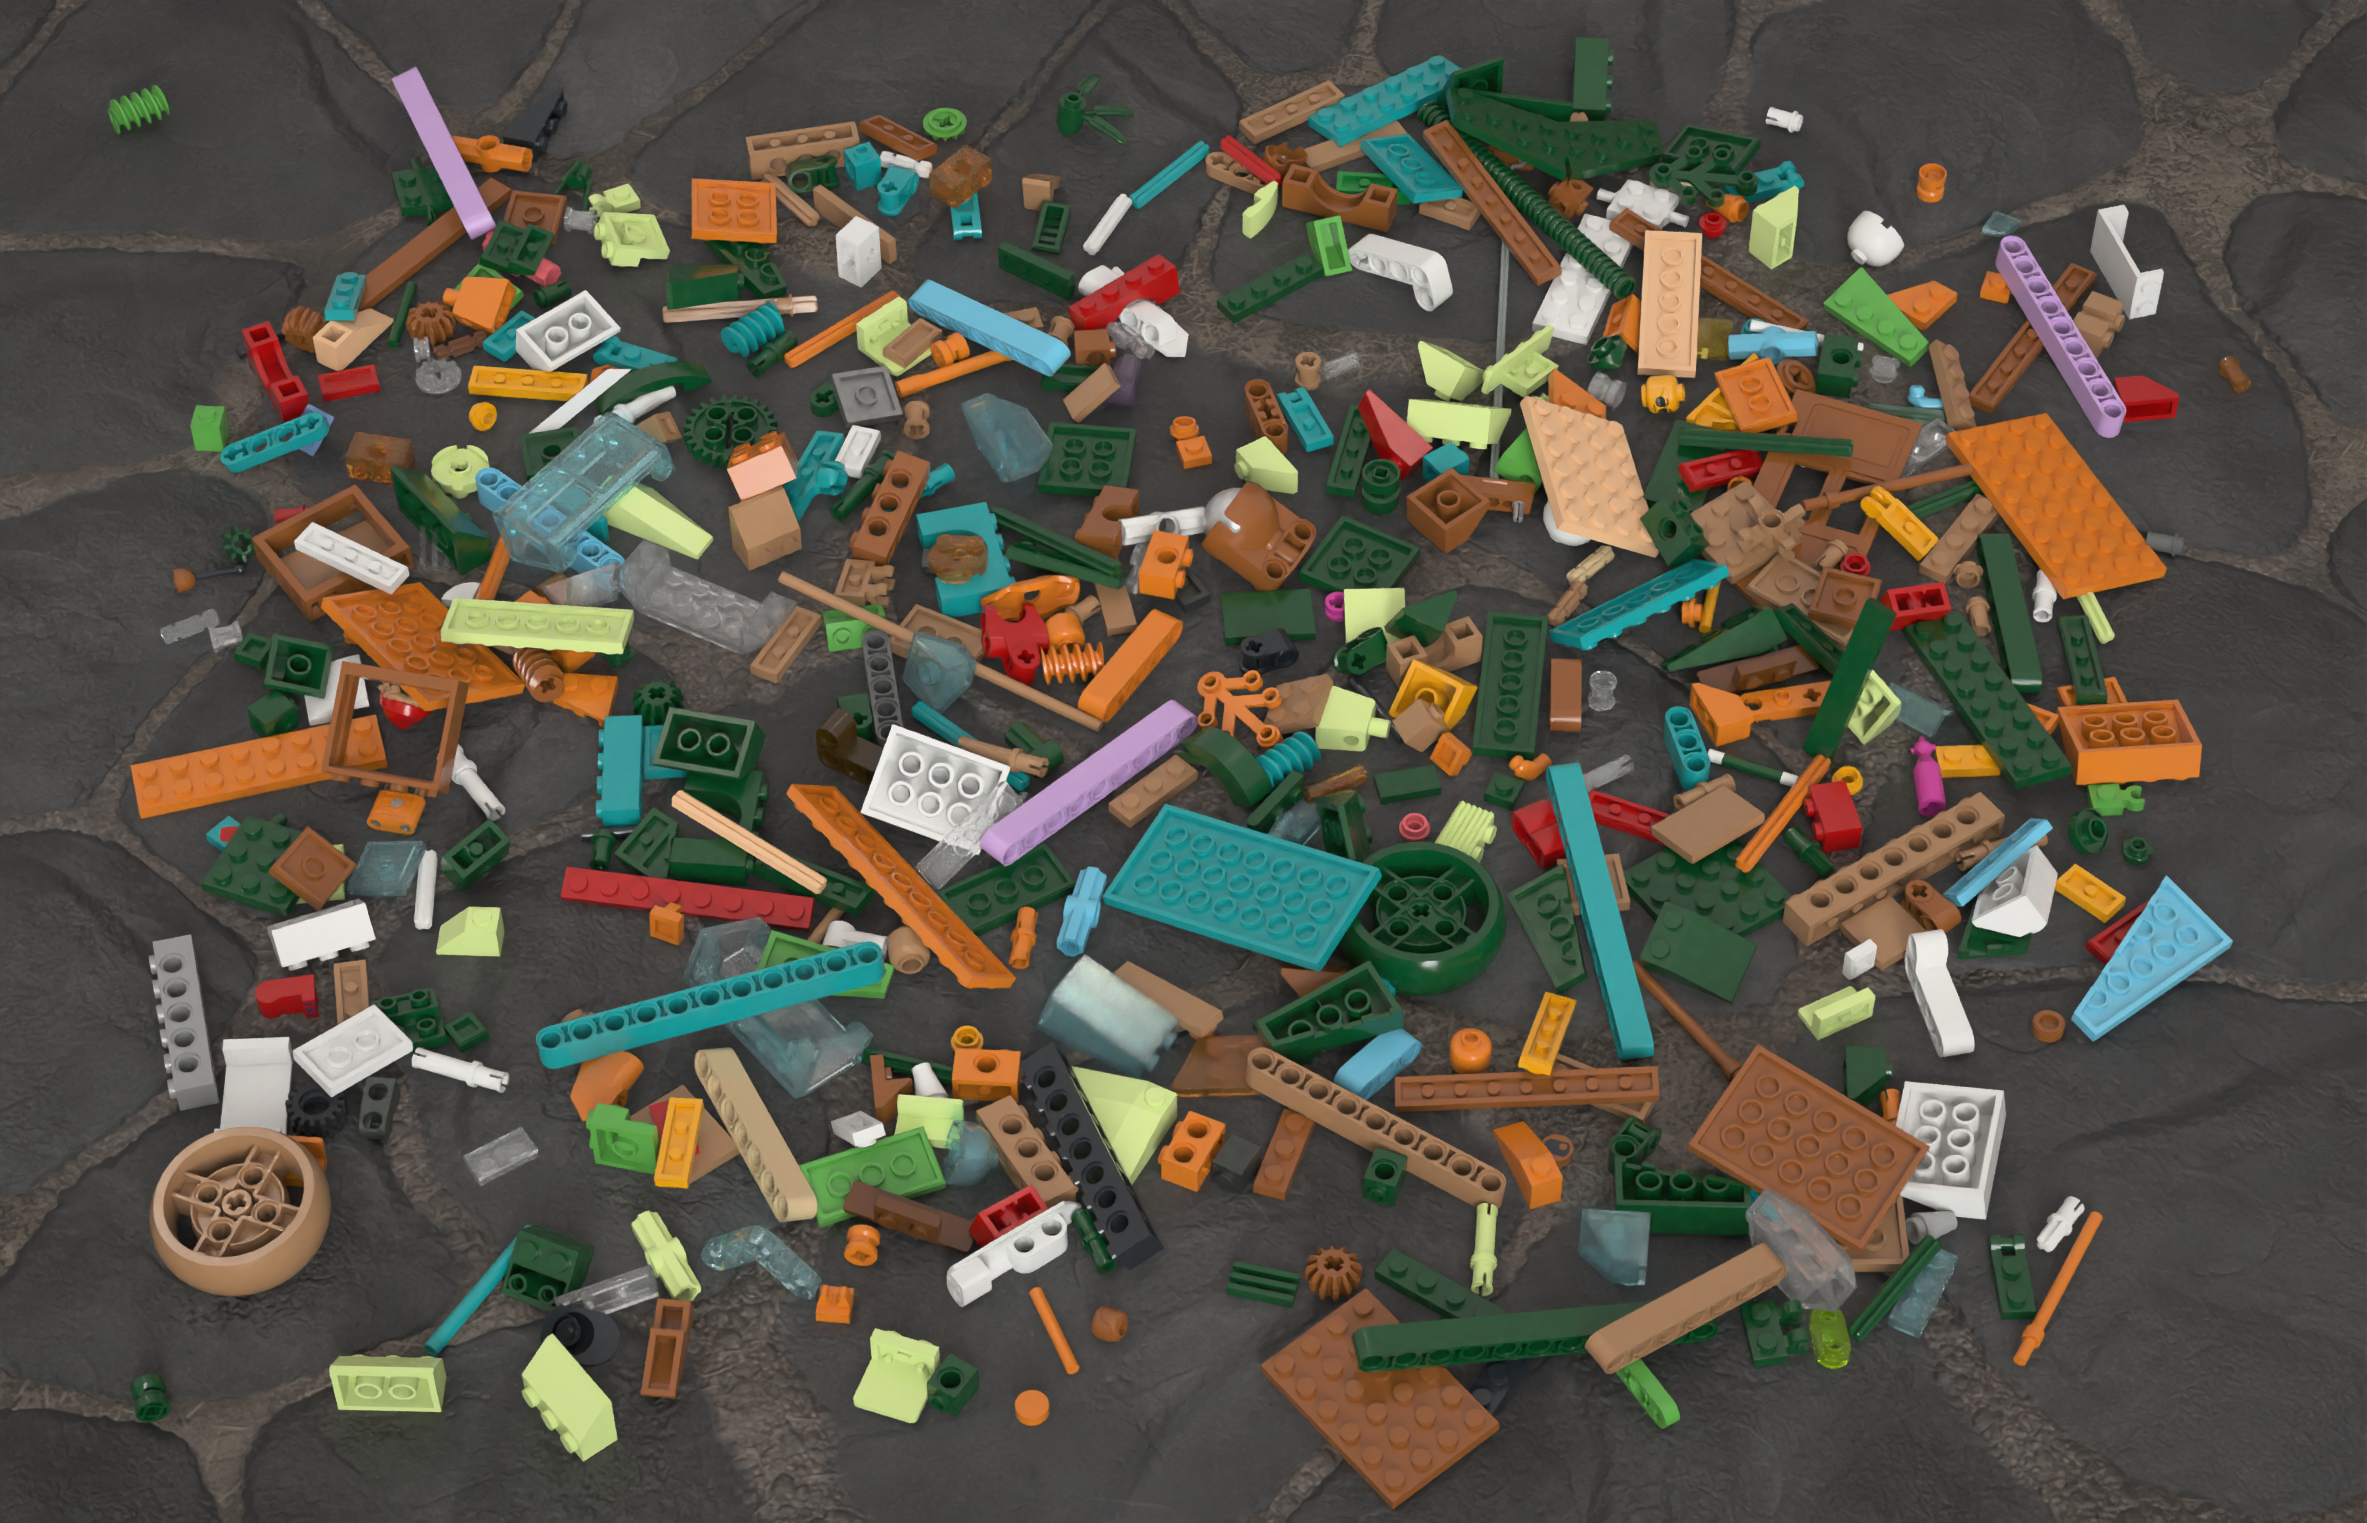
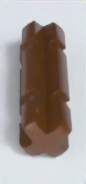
M479 330L472 333L473 336L471 337L468 334L447 342L448 345L446 346L444 343L435 346L433 353L436 360L442 363L450 360V356L455 358L475 351V347L478 349L483 348V341L488 338L486 332Z

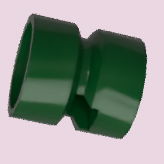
M1375 459L1365 464L1362 469L1361 504L1369 513L1375 515L1389 514L1396 510L1399 505L1400 469L1394 462L1386 459Z

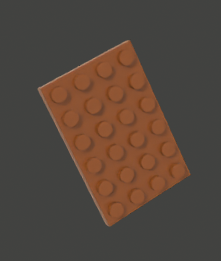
M1757 1044L1688 1144L1687 1150L1738 1181L1749 1185L1756 1192L1861 1254L1927 1155L1930 1146Z
M1365 1288L1261 1364V1372L1394 1510L1499 1430V1422L1444 1366L1371 1373L1361 1371L1358 1368L1351 1340L1352 1334L1362 1327L1400 1323Z

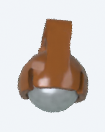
M1247 481L1242 488L1223 490L1208 502L1203 514V529L1206 538L1201 543V546L1206 553L1216 560L1222 561L1251 582L1257 591L1278 590L1308 551L1315 539L1316 529L1310 521L1299 518L1272 498L1260 485Z

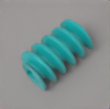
M767 301L764 305L758 306L755 311L749 312L747 316L739 318L738 322L735 321L729 327L723 328L721 338L723 344L731 353H739L742 357H747L750 351L755 352L758 350V345H766L767 339L770 341L774 340L776 334L781 335L785 329L779 310L772 302Z
M1298 731L1292 737L1284 739L1282 743L1276 744L1272 749L1266 750L1263 755H1258L1255 759L1273 787V790L1269 793L1271 794L1275 790V786L1278 787L1293 770L1303 774L1304 768L1307 770L1312 769L1314 766L1313 760L1320 762L1321 754L1312 737L1305 732Z

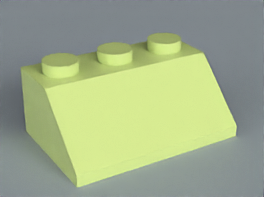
M1409 399L1407 424L1427 442L1432 443L1433 438H1441L1442 444L1445 445L1452 442L1455 446H1460V441L1470 442V448L1487 449V444H1498L1511 415V409L1431 399Z
M552 1333L545 1339L522 1373L524 1389L521 1392L531 1408L536 1406L540 1410L545 1425L551 1431L554 1429L558 1431L566 1450L569 1453L575 1452L584 1462L618 1440L612 1403Z
M357 1354L353 1356H339L330 1365L329 1373L338 1410L441 1412L446 1384V1373L442 1358L431 1356L411 1358L396 1355L367 1357Z

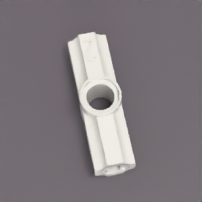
M1201 506L1169 512H1153L1150 515L1118 519L1122 527V545L1149 542L1154 530L1159 531V524L1163 519L1166 521V528L1163 532L1184 536L1205 533L1203 529L1205 508Z

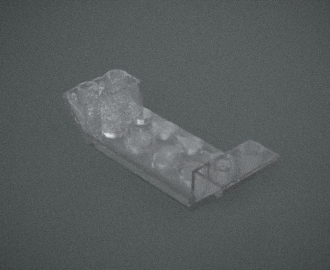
M644 539L611 577L612 583L639 613L740 655L765 646L797 607L796 601L772 591L760 603L674 568L670 563L669 549Z

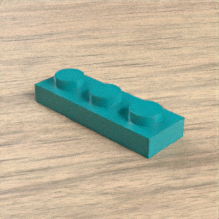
M355 272L337 275L324 310L325 321L355 320L367 286L366 275H358Z

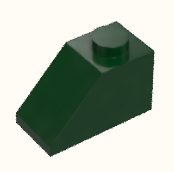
M1845 1047L1842 1065L1843 1093L1846 1097L1866 1107L1879 1097L1880 1093L1884 1090L1885 1081L1891 1080V1061H1886L1885 1048Z

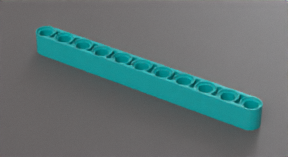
M1579 762L1547 766V785L1618 1058L1622 1061L1653 1056L1654 1044L1581 766Z
M862 942L547 1026L541 1029L536 1036L540 1060L547 1068H561L874 984L880 981L885 974L882 949L875 942Z

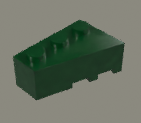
M1576 37L1573 64L1572 113L1584 112L1588 121H1605V114H1611L1612 97H1607V89L1612 90L1613 73L1607 72L1608 66H1613L1614 49H1608L1609 38Z

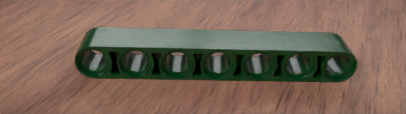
M2008 532L1978 534L1976 541L1979 565L1983 569L1982 579L1987 602L1990 606L1989 611L2003 672L2019 693H2040L2042 689V673L2010 534Z

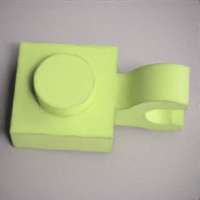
M629 183L603 191V196L601 194H594L588 197L593 206L589 208V211L594 218L601 217L602 212L628 213L641 208L640 199Z

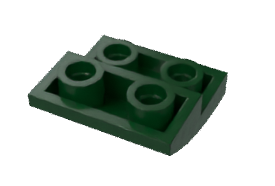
M433 987L417 989L397 996L383 997L380 1000L370 1002V1006L375 1004L412 1041L413 1051L408 1054L415 1053L418 1047L428 1050L448 1045Z

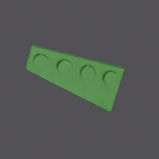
M1862 267L1823 303L1825 311L1909 367L1929 350V342Z
M772 930L757 970L832 951L835 948ZM884 963L885 974L880 981L874 984L833 995L885 999L895 966Z

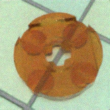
M940 535L936 539L937 543L932 546L928 553L931 573H936L940 581L950 584L971 581V576L976 575L978 572L979 576L985 573L989 565L988 551L984 545V540L977 535Z

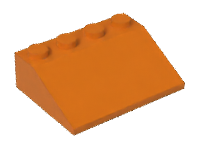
M2178 699L2057 707L2065 753L2072 765L2071 774L2076 785L2125 784L2132 781L2155 782L2163 779L2186 780L2199 777L2202 744Z

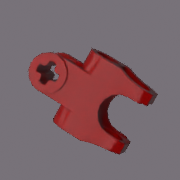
M1022 603L1019 622L1016 623L1007 622L999 617L994 606L983 605L980 615L981 644L986 658H1001L1006 676L1031 686L1036 678L1035 670L1041 662V647L1045 655L1049 649V637L1043 619L1032 603Z

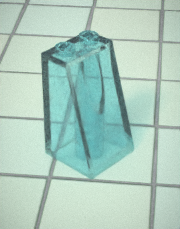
M1083 954L1049 996L1035 1028L1138 1079L1144 1070L1149 1073L1152 1071L1160 1059L1158 1052L1162 1048L1168 1050L1178 1036L1174 1030L1179 1020L1092 958Z

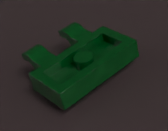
M1774 1299L1740 1304V1314L1753 1368L1785 1364L1788 1359L1787 1354H1804L1809 1352L1807 1342L1810 1339L1807 1328L1794 1329L1784 1336L1781 1330V1326L1802 1324L1800 1300L1787 1301L1777 1308Z

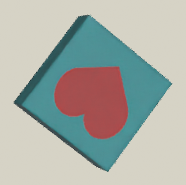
M230 816L226 817L206 833L207 841L220 851H223L240 826V823Z

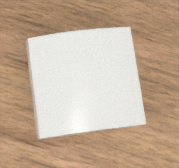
M359 654L331 662L325 699L304 695L310 726L331 722L342 661L361 664ZM364 679L359 680L354 709L369 707Z

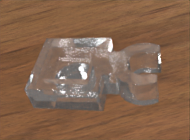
M1109 322L1106 327L1109 336L1112 337V340H1115L1116 346L1122 349L1130 348L1141 359L1144 356L1148 359L1152 358L1156 349L1143 341L1144 338L1127 324Z

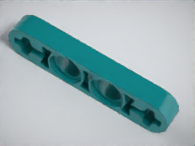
M311 412L226 446L220 454V460L230 472H241L320 441L328 434L330 426L322 414ZM294 433L290 440L282 442L287 434ZM267 443L264 450L256 452L260 445Z

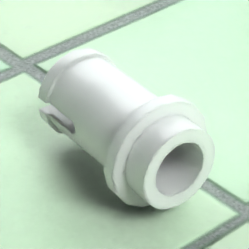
M1770 107L1767 113V117L1770 118L1766 119V124L1783 127L1793 133L1800 130L1803 116L1799 115L1798 111L1791 113Z

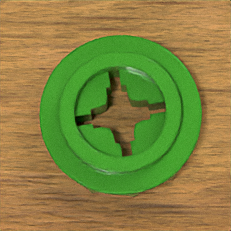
M953 108L932 110L923 119V128L925 129L926 136H933L934 140L940 138L944 139L945 142L948 138L957 140L958 135L964 134L965 127H967L965 115Z

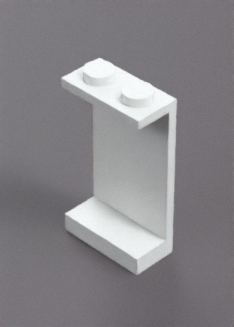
M2125 205L2099 209L2090 249L2091 254L2118 301L2124 302L2123 310L2129 319L2156 314L2164 275L2163 270L2158 269L2142 273L2138 270L2123 244L2129 213Z
M289 1037L223 1040L222 1050L226 1062L221 1125L220 1129H214V1132L234 1127H261L287 1135L288 1117L285 1101L289 1100L288 1094L291 1091L294 1058Z

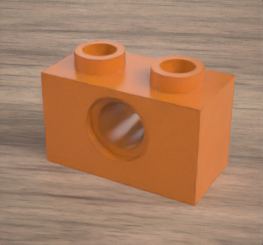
M1154 530L1139 570V593L1168 599L1175 598L1178 588L1182 589L1185 583L1186 571L1184 570L1186 567L1191 566L1193 560V549H1189V536Z
M955 1048L952 1073L953 1099L998 1101L1011 1095L1015 1102H1018L1021 1080V1051Z

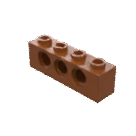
M898 450L893 461L890 459L887 461L883 471L885 478L882 484L877 483L874 488L871 508H865L860 522L863 525L860 531H854L851 537L849 547L853 548L852 559L876 561V566L890 564L930 478L931 462ZM896 485H903V486H905V487H904V488H897V487H895V486H896ZM890 508L894 511L886 512L884 511V509ZM880 532L883 535L875 536L872 533Z

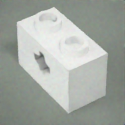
M855 216L836 234L839 277L862 287L882 268L878 226Z

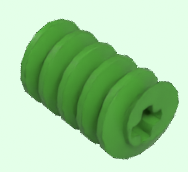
M157 85L151 86V93L146 88L141 90L140 96L136 92H132L130 100L125 95L121 96L120 104L117 100L112 99L110 100L109 107H107L109 118L117 134H121L120 125H124L130 131L132 121L138 127H141V118L143 117L150 124L152 123V114H155L159 120H162V111L165 110L170 116L166 98Z

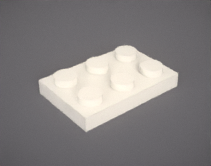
M374 1004L293 1050V1057L330 1097H333L413 1051L412 1041Z

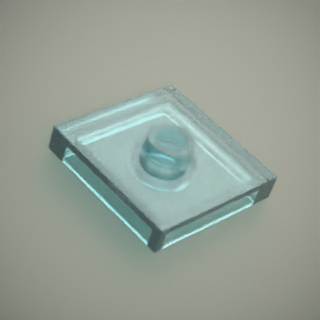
M423 841L367 842L357 864L358 866L346 888L349 895L406 896L426 852L425 844Z

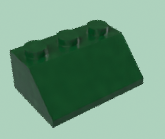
M669 707L652 764L658 767L741 780L758 764L766 735L756 721Z

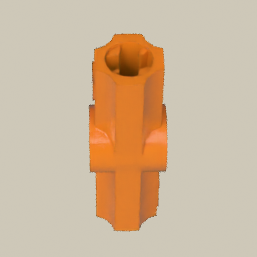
M493 135L483 136L478 140L452 136L464 162L480 164L481 169L485 172H496L502 168L528 172L531 168L532 149L501 144L499 138Z

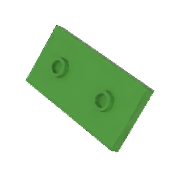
M924 1126L878 1140L875 1144L867 1147H855L799 1165L817 1200L815 1217L819 1228L856 1217L843 1211L844 1203L854 1181L868 1184L907 1199L946 1187V1182Z

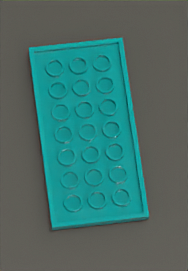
M1165 804L1102 898L1106 905L1320 972L1382 875L1377 867Z

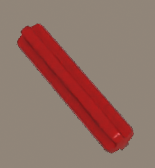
M1227 135L1225 138H1222L1220 148L1267 185L1272 181H1276L1278 186L1282 185V174L1232 136Z

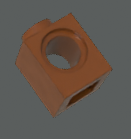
M1108 329L1074 331L1075 364L1102 366L1106 363L1110 366V358H1116L1115 340L1109 341Z

